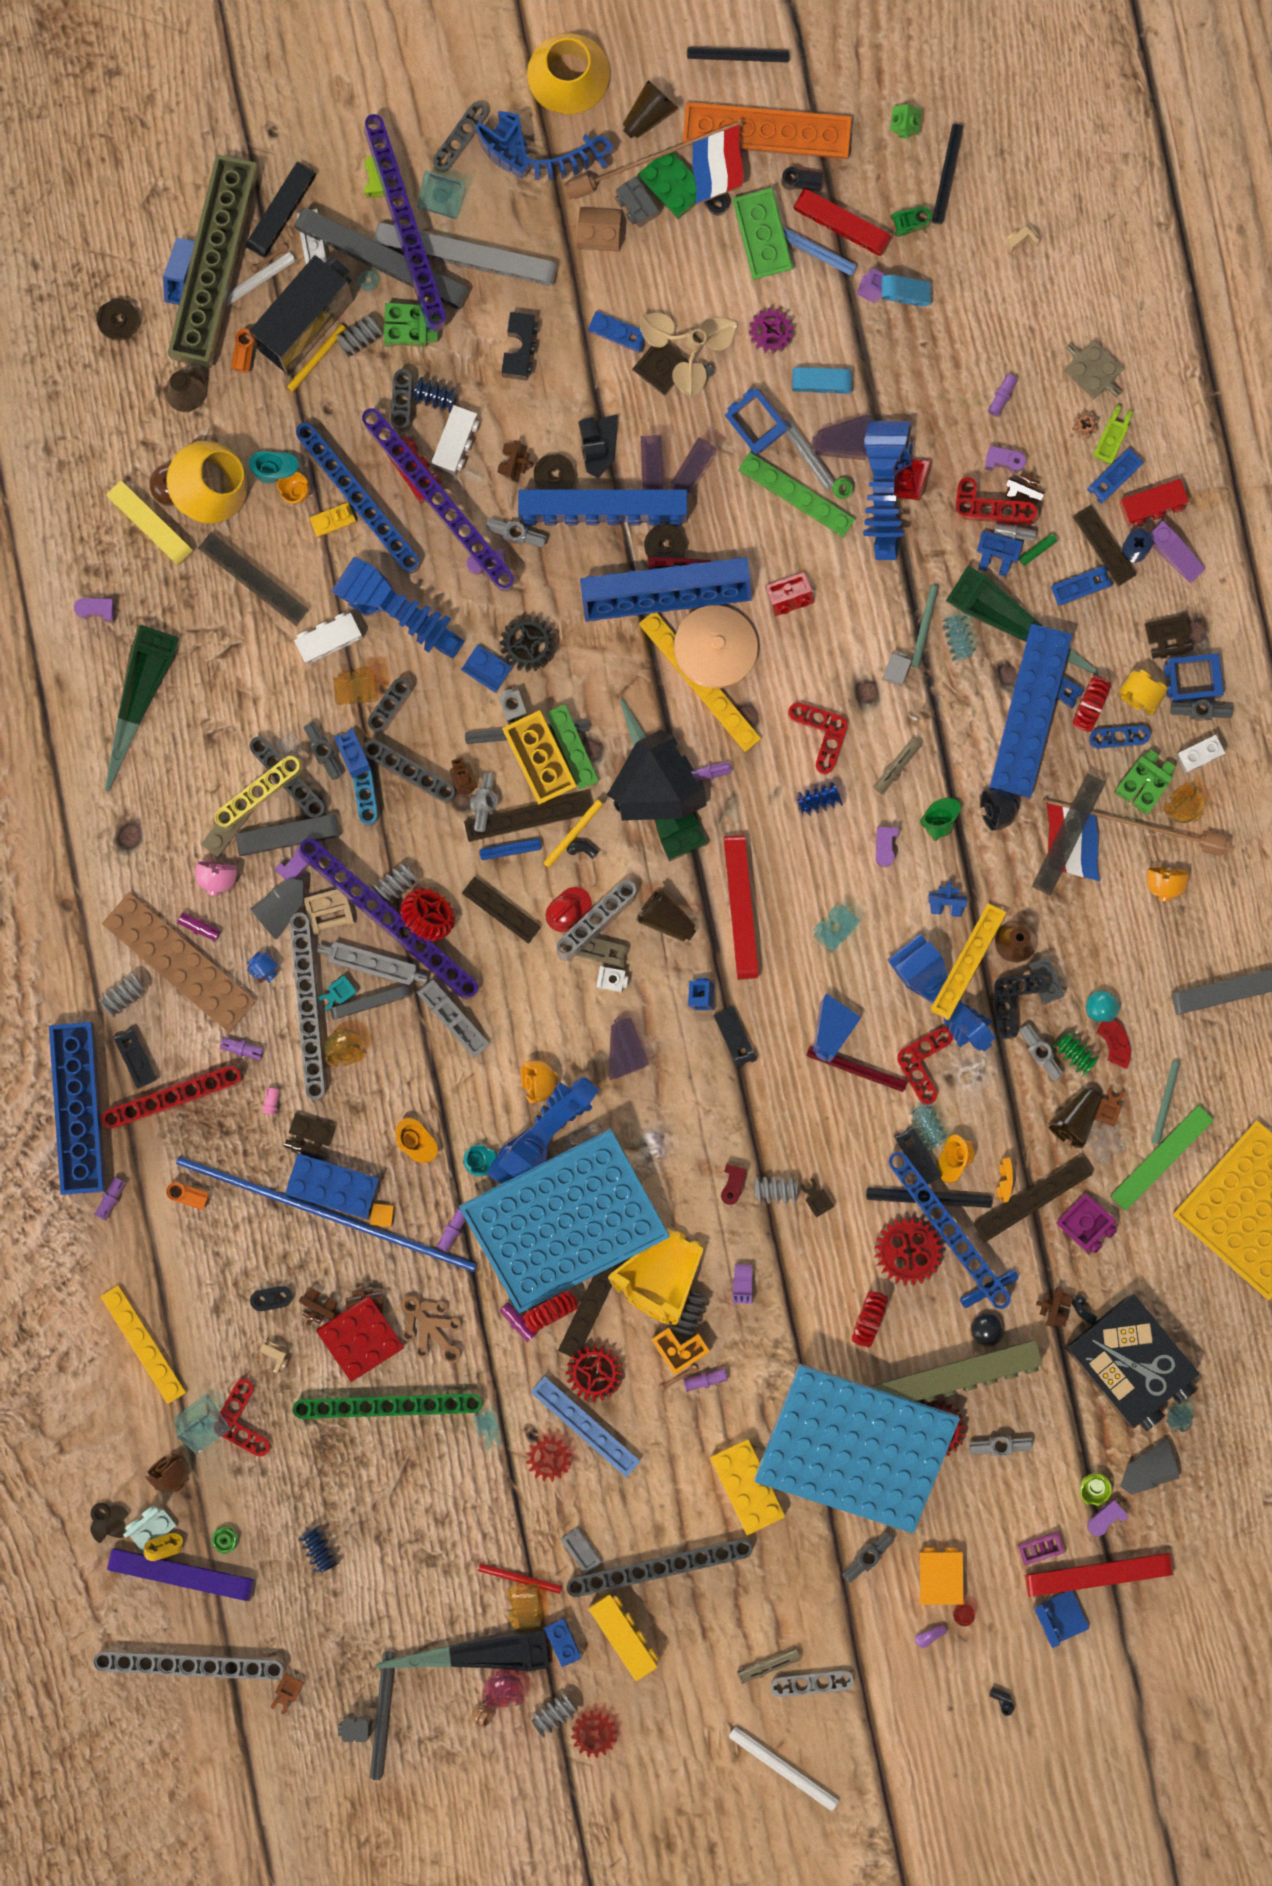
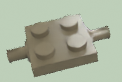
M1093 340L1081 351L1072 342L1065 348L1074 358L1064 371L1093 400L1107 389L1115 398L1122 393L1114 384V381L1123 371V368L1096 341Z

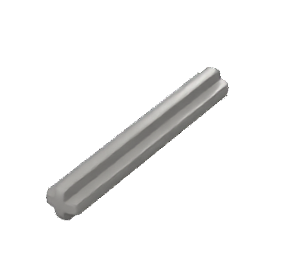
M786 419L785 421L791 427L786 432L787 436L826 490H830L835 481L791 419Z

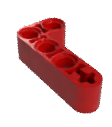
M964 477L958 483L956 511L964 520L1031 525L1036 523L1039 518V512L1033 503L978 498L979 488L973 478ZM965 485H974L971 492L966 493L963 491ZM965 504L971 505V510L968 513L961 512V508ZM985 506L992 507V512L988 515L982 514V509ZM1010 507L1013 509V513L1010 516L1002 515L1005 508ZM1031 509L1033 514H1030L1027 518L1024 513Z

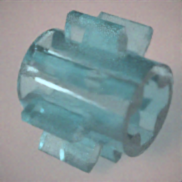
M1175 1406L1169 1410L1166 1422L1174 1432L1177 1430L1185 1432L1192 1426L1193 1422L1191 1419L1194 1416L1186 1406L1182 1409L1180 1406Z

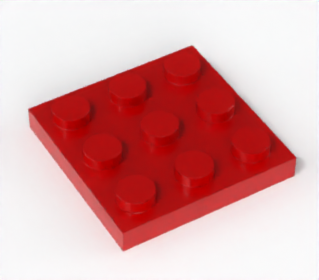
M370 1295L316 1329L317 1334L350 1382H353L405 1348Z

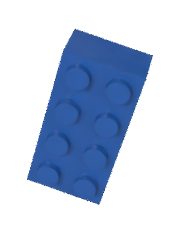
M297 1154L285 1194L368 1220L380 1179Z

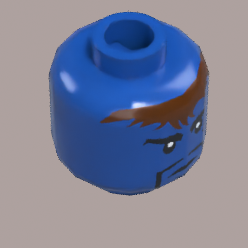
M257 952L247 962L249 965L247 971L259 983L265 980L270 982L278 975L276 972L278 963L267 952Z

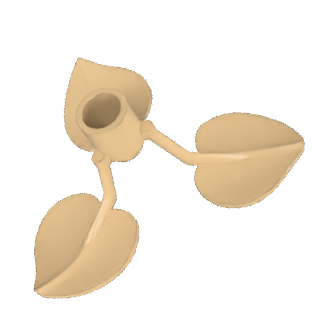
M662 313L642 314L640 316L641 333L650 345L662 348L667 344L668 339L678 340L685 338L687 346L692 349L689 363L681 362L677 364L672 373L675 385L688 397L697 395L704 387L707 378L704 366L700 363L693 364V359L698 349L705 342L714 351L727 349L733 340L737 328V323L732 320L710 318L705 320L699 329L693 330L690 334L670 336L674 332V323L669 316Z

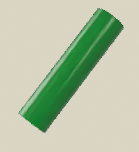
M1052 533L1020 556L1018 558L1020 563L1026 566L1058 542L1057 538Z

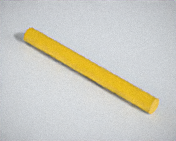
M342 324L335 329L289 383L287 388L291 392L295 391L337 341L336 335L344 333L343 330L346 328Z
M599 799L595 801L543 862L548 868L555 863L569 844L604 805Z

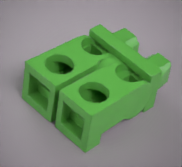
M385 303L384 347H426V343L438 342V331L427 329L420 305ZM432 316L430 318L431 321L435 323L438 322V316Z
M1153 750L1147 752L1144 757H1140L1114 791V793L1130 803L1143 785L1144 788L1131 805L1145 815L1150 813L1173 777L1171 776L1176 768L1167 761L1161 769L1154 765L1159 755Z

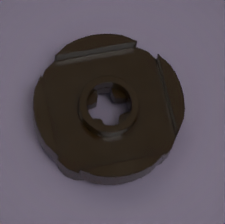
M111 299V301L103 304L97 312L96 321L99 330L110 340H128L138 328V313L133 305L125 299ZM121 315L123 322L115 325V321L112 318Z
M560 454L546 455L539 459L534 467V481L539 490H570L575 481V471L571 461ZM559 471V479L551 480L549 472Z
M663 524L654 527L645 537V554L647 557L682 558L686 550L685 538L675 526ZM665 540L669 541L668 545L671 548L662 551L659 543H664Z

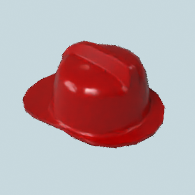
M578 887L568 888L563 891L546 909L545 916L548 925L558 932L569 931L590 911L592 903L589 894Z

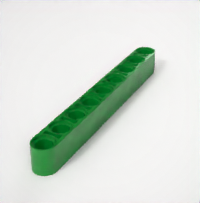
M474 1393L302 1399L294 1403L292 1410L293 1414L299 1419L462 1414L478 1412L483 1406V1400L478 1394ZM470 1397L478 1399L479 1406L476 1409L468 1407L467 1401ZM407 1399L415 1403V1408L411 1412L406 1411L403 1406ZM427 1399L435 1400L436 1408L433 1411L425 1408V1401ZM447 1399H456L458 1405L455 1410H449L446 1407ZM385 1400H390L393 1403L394 1408L391 1412L383 1410L382 1404ZM344 1401L351 1405V1410L348 1414H344L340 1410V1404ZM364 1401L371 1402V1412L365 1413L362 1411L361 1404ZM322 1402H326L330 1407L327 1414L319 1412L318 1408ZM300 1403H305L308 1406L306 1415L298 1413L297 1407Z

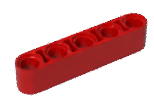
M807 189L801 191L793 206V209L801 215L878 256L883 255L892 239V236L884 230Z

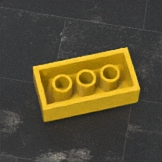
M541 709L502 727L538 805L577 787Z
M748 1439L710 1457L746 1535L785 1518L772 1488L754 1482V1477L760 1463Z
M610 1592L590 1605L588 1610L634 1680L638 1681L658 1667L657 1661H659V1658L652 1648L648 1650L645 1643H647V1640L641 1630L636 1632L634 1629L635 1621L629 1612L625 1614L621 1609L623 1603L618 1595L615 1594L613 1596Z

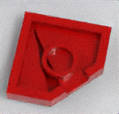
M913 459L911 466L897 473L894 487L897 498L921 500L931 469L930 461Z

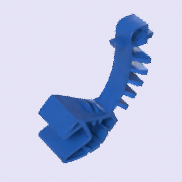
M499 111V123L493 131L482 123H478L476 126L478 141L487 156L498 167H502L503 170L512 172L522 179L528 170L533 168L535 169V180L540 181V169H548V180H553L552 168L557 166L560 168L561 178L564 179L566 178L564 164L569 162L575 176L579 173L578 164L575 159L580 157L585 171L589 169V158L586 155L588 151L591 152L600 166L605 169L608 168V165L604 159L614 153L613 146L606 137L597 136L590 140L585 133L583 136L585 144L573 152L549 160H531L527 156L529 153L528 142L526 139H523L519 115ZM598 144H603L606 146V149L599 152L595 147Z
M869 421L864 445L873 473V482H869V487H873V494L867 495V500H872L874 506L866 507L865 513H871L874 516L865 519L864 525L874 527L865 529L863 535L876 537L874 542L876 560H897L898 537H902L905 534L904 530L897 527L901 526L902 522L895 515L899 514V508L895 506L897 495H895L894 487L897 473L913 464L914 443L910 442L911 421Z
M353 557L331 591L336 596L347 601L350 607L364 616L377 612L388 613L390 617L400 621L399 625L401 627L406 625L409 628V635L413 636L417 633L416 642L422 645L425 641L424 650L428 653L435 647L453 659L465 642L452 631L445 629L451 620L450 617L445 616L439 620L442 614L438 611L428 616L427 614L431 609L429 606L426 605L420 610L417 608L418 601L414 600L410 603L405 600L407 596L404 594L399 596L394 591L390 581L374 566L359 558Z
M919 934L887 959L907 988L932 1004L934 1003L948 976L944 959L929 941L927 942ZM961 1000L951 1019L947 1020L944 1018V1023L947 1027L949 1026V1031L959 1047L970 1042L978 1051L981 1049L986 1051L992 1046L990 1042L996 1039L988 1028L992 1020L985 1018L983 1014H979L976 1009H971L967 1003H962Z
M581 1077L574 1082L571 1088L561 1082L558 1083L557 1088L552 1092L553 1097L549 1096L546 1100L549 1108L543 1105L540 1109L543 1116L537 1115L534 1118L535 1125L532 1128L526 1129L502 1146L486 1174L499 1184H502L546 1162L549 1140L560 1128L567 1124V1121H573L576 1116H580L584 1111L592 1109L593 1106L590 1103L599 1089L585 1077Z

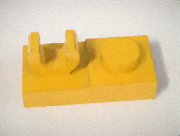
M348 502L309 517L317 538L356 523Z

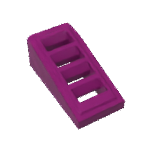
M1060 1531L1018 1544L1024 1565L1058 1556L1067 1551ZM1052 1539L1056 1540L1058 1549L1056 1550L1054 1548ZM1045 1541H1047L1050 1552L1048 1553L1046 1552L1043 1543ZM1035 1544L1039 1545L1042 1555L1038 1556ZM1030 1546L1033 1558L1029 1557L1026 1547Z

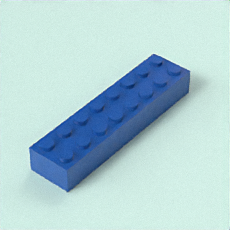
M518 490L519 521L523 522V525L534 526L536 522H544V525L555 526L557 522H565V525L576 526L578 522H586V525L597 526L599 522H607L609 526H618L620 522H628L630 526H639L641 522H649L651 526H660L662 523L681 526L682 523H687V490Z
M737 557L731 560H714L708 563H692L684 566L673 565L668 568H651L644 571H629L620 574L610 573L605 576H588L580 579L585 622L752 601L747 558Z
M1035 624L1030 625L988 789H1002L1011 795L1027 799L1031 798L1072 634Z
M94 1023L49 1025L60 1195L106 1192Z

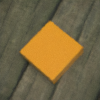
M372 1204L370 1225L392 1227L394 1206Z

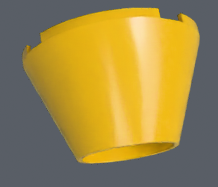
M575 33L558 34L543 41L533 52L527 70L528 84L535 99L547 110L564 115H576L590 110L603 98L610 80V67L603 50L590 38ZM562 55H575L584 60L587 64V69L579 78L565 81L558 79L549 71L552 62Z
M196 441L186 445L176 453L168 467L167 488L172 502L182 514H186L194 519L193 521L199 523L215 524L231 518L240 510L248 492V477L242 461L231 449L214 441ZM203 462L213 463L224 472L227 480L225 494L216 493L206 486L201 473Z

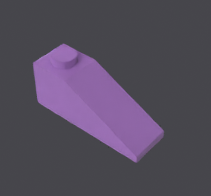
M1162 521L1150 533L1153 543L1152 547L1190 584L1205 570L1201 562L1165 522Z

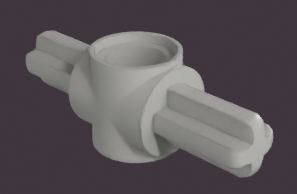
M490 518L485 526L487 531L503 535V539L513 544L524 545L525 542L538 547H544L546 542L545 535L529 531V527L519 522L508 521L506 524ZM512 529H520L522 531L521 535L517 538L510 535Z
M486 772L483 774L481 789H478L476 795H473L470 800L471 808L476 813L474 829L478 832H485L488 816L498 807V797L492 791L494 774Z
M1028 1024L1021 1028L1019 1031L1030 1046L1028 1051L1033 1060L1037 1062L1039 1067L1043 1065L1053 1081L1061 1078L1063 1072L1053 1059L1055 1055L1051 1047L1044 1039H1039L1031 1025ZM1038 1047L1046 1049L1047 1056L1045 1058H1039L1036 1055Z
M1011 1436L989 1437V1441L970 1442L969 1452L971 1455L990 1453L991 1457L1012 1455V1452L1030 1451L1033 1445L1031 1438L1011 1439ZM999 1440H1004L1006 1443V1449L1003 1452H997L995 1449V1444Z

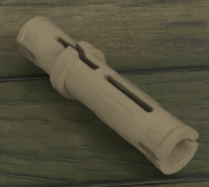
M911 738L889 768L883 770L884 774L873 788L878 793L884 795L893 781L899 779L898 775L922 745L914 738Z
M795 1647L762 1662L756 1661L754 1665L738 1670L737 1674L741 1684H744L757 1677L763 1678L765 1674L800 1661L801 1658Z

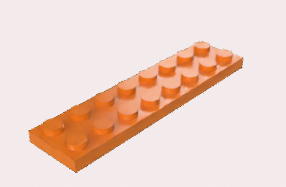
M686 102L682 144L734 124L740 119L743 121V126L740 127V150L848 159L852 117Z

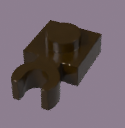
M811 1178L810 1181L813 1184L811 1189H806L804 1184L800 1186L803 1192L809 1194L810 1197L805 1199V1201L817 1218L832 1209L834 1205L824 1189L817 1191V1183Z

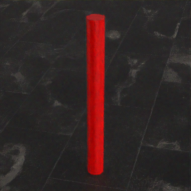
M480 1563L478 1572L554 1593H561L562 1586L482 1563Z

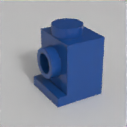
M697 978L696 981H689L688 1006L694 1011L715 1010L713 1005L715 985L708 978ZM703 992H705V997H701Z

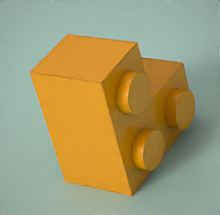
M667 1328L651 1339L674 1375L710 1352L699 1334L680 1345L671 1330Z

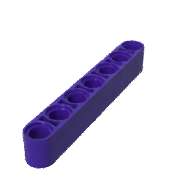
M111 1548L107 1566L109 1571L243 1601L251 1600L255 1582L251 1578L166 1559L150 1561L143 1554Z

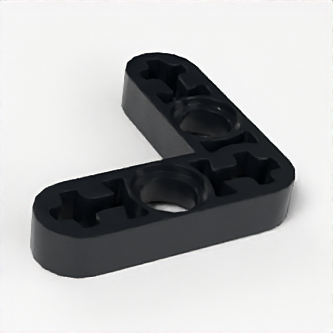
M1046 974L999 978L995 982L994 995L997 1033L1002 1039H1013L1018 1034L1016 996L1047 992L1051 986V981ZM1021 980H1024L1026 983V987L1023 991H1021L1019 988V983ZM1042 981V985L1033 986V982ZM1012 985V989L1003 990V986ZM1005 1003H1008L1010 1007L1007 1014L1003 1011Z

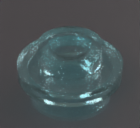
M371 270L362 271L357 278L358 286L364 291L374 290L378 285L377 275ZM366 278H370L372 282L370 284H365L364 280Z

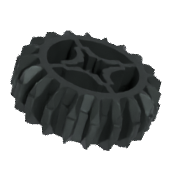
M527 615L526 622H523V618L520 616L519 624L515 620H511L513 628L506 625L505 629L509 633H501V637L506 640H501L500 645L506 647L500 651L502 654L508 653L504 660L508 661L512 658L510 666L513 667L518 663V671L522 669V665L525 666V672H529V666H533V670L537 671L536 664L538 663L544 668L543 660L551 661L547 654H555V651L550 649V647H556V642L550 641L556 638L555 634L548 635L552 628L547 627L544 629L546 621H542L539 625V617H535L534 622H531L530 615ZM527 628L536 629L543 636L533 637L528 633ZM521 630V640L511 645L514 634ZM525 635H527V639L530 642H534V644H531V653L526 645L522 646L523 643L525 644ZM545 642L543 652L535 658L534 649ZM513 651L526 652L529 660L517 657Z

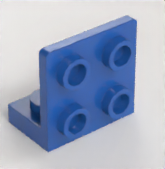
M1073 1591L1064 1592L1033 1606L1052 1648L1060 1645V1642L1089 1629Z

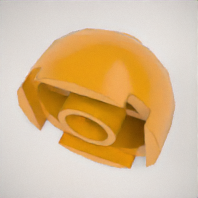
M1149 867L1146 883L1149 891L1159 896L1158 900L1170 902L1171 898L1179 897L1187 889L1189 882L1188 872L1176 868L1174 870H1166L1167 867Z
M533 1060L524 1062L525 1066L521 1067V1082L523 1090L526 1088L528 1090L527 1100L530 1103L547 1100L549 1096H552V1092L558 1083L556 1071H553L550 1065L543 1061Z

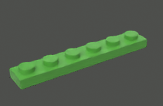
M749 452L738 469L745 476L842 538L845 537L855 521L848 514L751 452Z

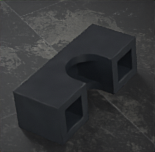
M510 312L507 329L508 337L519 339L522 342V347L516 353L504 352L501 371L503 378L527 381V376L532 374L533 363L530 362V355H534L536 342H532L533 334L538 333L539 322L535 321V315Z

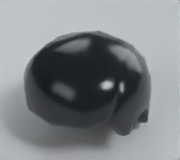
M991 1313L980 1314L974 1318L971 1324V1335L982 1346H995L1004 1335L1003 1324L998 1317Z

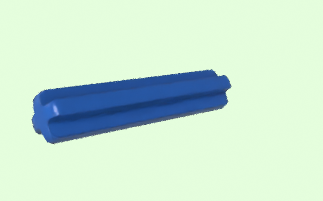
M532 839L483 848L479 850L481 860H488L538 851L542 847L540 839Z
M1011 1270L998 1277V1280L1004 1287L1019 1279L1015 1270ZM993 1280L983 1286L985 1288H990L993 1284ZM978 1288L960 1298V1302L964 1308H968L986 1298V1296Z

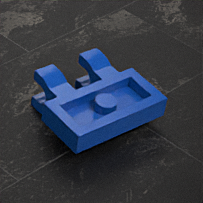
M982 531L977 548V553L982 554L978 569L986 571L992 556L1002 559L998 575L1006 577L1010 563H1017L1023 542Z

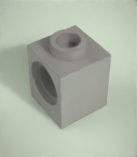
M896 652V655L891 653L882 680L902 687L911 663L908 656L900 652Z
M509 689L502 692L499 700L508 723L527 716L519 690ZM509 700H516L518 702V707L514 710L508 709L506 705Z

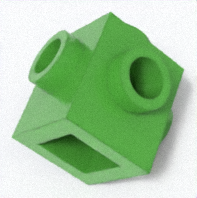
M909 104L894 106L892 109L890 131L898 134L899 138L908 139L912 135H919L922 110Z

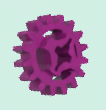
M768 308L767 313L760 310V317L753 316L755 323L750 322L749 327L753 330H749V335L754 336L751 339V343L757 342V350L763 347V353L770 349L771 353L774 354L777 348L780 352L783 351L782 345L789 346L787 339H793V335L789 332L794 331V327L788 326L792 320L785 319V312L780 315L778 308L775 312ZM782 324L785 328V335L780 331ZM758 327H760V330H762V335L760 338L757 333ZM775 328V334L773 332L767 333L768 329ZM771 341H775V342H776V343H774V344H768V342H771Z

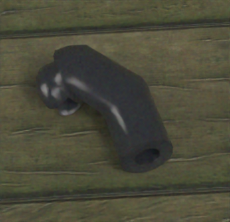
M573 840L567 847L568 854L575 855L577 852H584L591 859L599 853L586 840Z
M1080 1294L1076 1295L1075 1299L1072 1300V1306L1079 1317L1093 1325L1097 1320V1316L1083 1306L1086 1303V1299Z
M992 1687L989 1697L999 1700L1002 1714L1010 1716L1015 1709L1011 1695Z

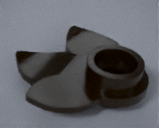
M95 1504L90 1513L93 1520L90 1526L93 1538L98 1543H101L107 1534L112 1537L123 1538L125 1528L121 1520L129 1515L126 1509L120 1505ZM100 1509L105 1511L104 1517L98 1515Z

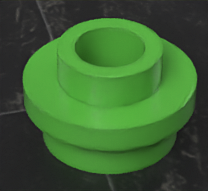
M846 478L837 479L832 486L833 494L840 499L848 498L853 492L851 481ZM844 485V491L840 492L839 487Z

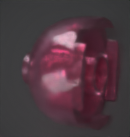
M497 1671L496 1675L486 1680L482 1688V1703L486 1702V1706L509 1707L508 1703L515 1702V1706L525 1701L523 1684L516 1676L509 1675V1671Z

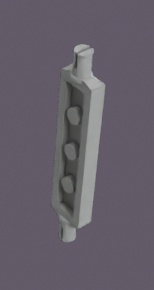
M334 942L331 947L318 944L316 952L328 955L329 963L409 986L414 980L425 984L427 982L425 979L428 978V975L416 972V965L337 942Z

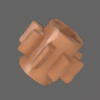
M1081 412L1080 419L1074 418L1073 421L1077 425L1072 430H1077L1079 433L1078 438L1081 435H1086V438L1089 439L1090 432H1097V429L1093 426L1098 424V420L1092 419V413L1089 416H1085ZM1085 422H1088V427H1086V429H1083L1082 425Z

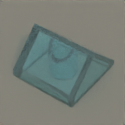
M425 170L417 207L457 219L466 193L465 182Z
M208 1394L174 1418L177 1438L196 1454L231 1430Z

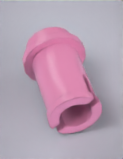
M266 1088L265 1103L262 1106L263 1113L275 1115L276 1111H278L277 1102L280 1090Z

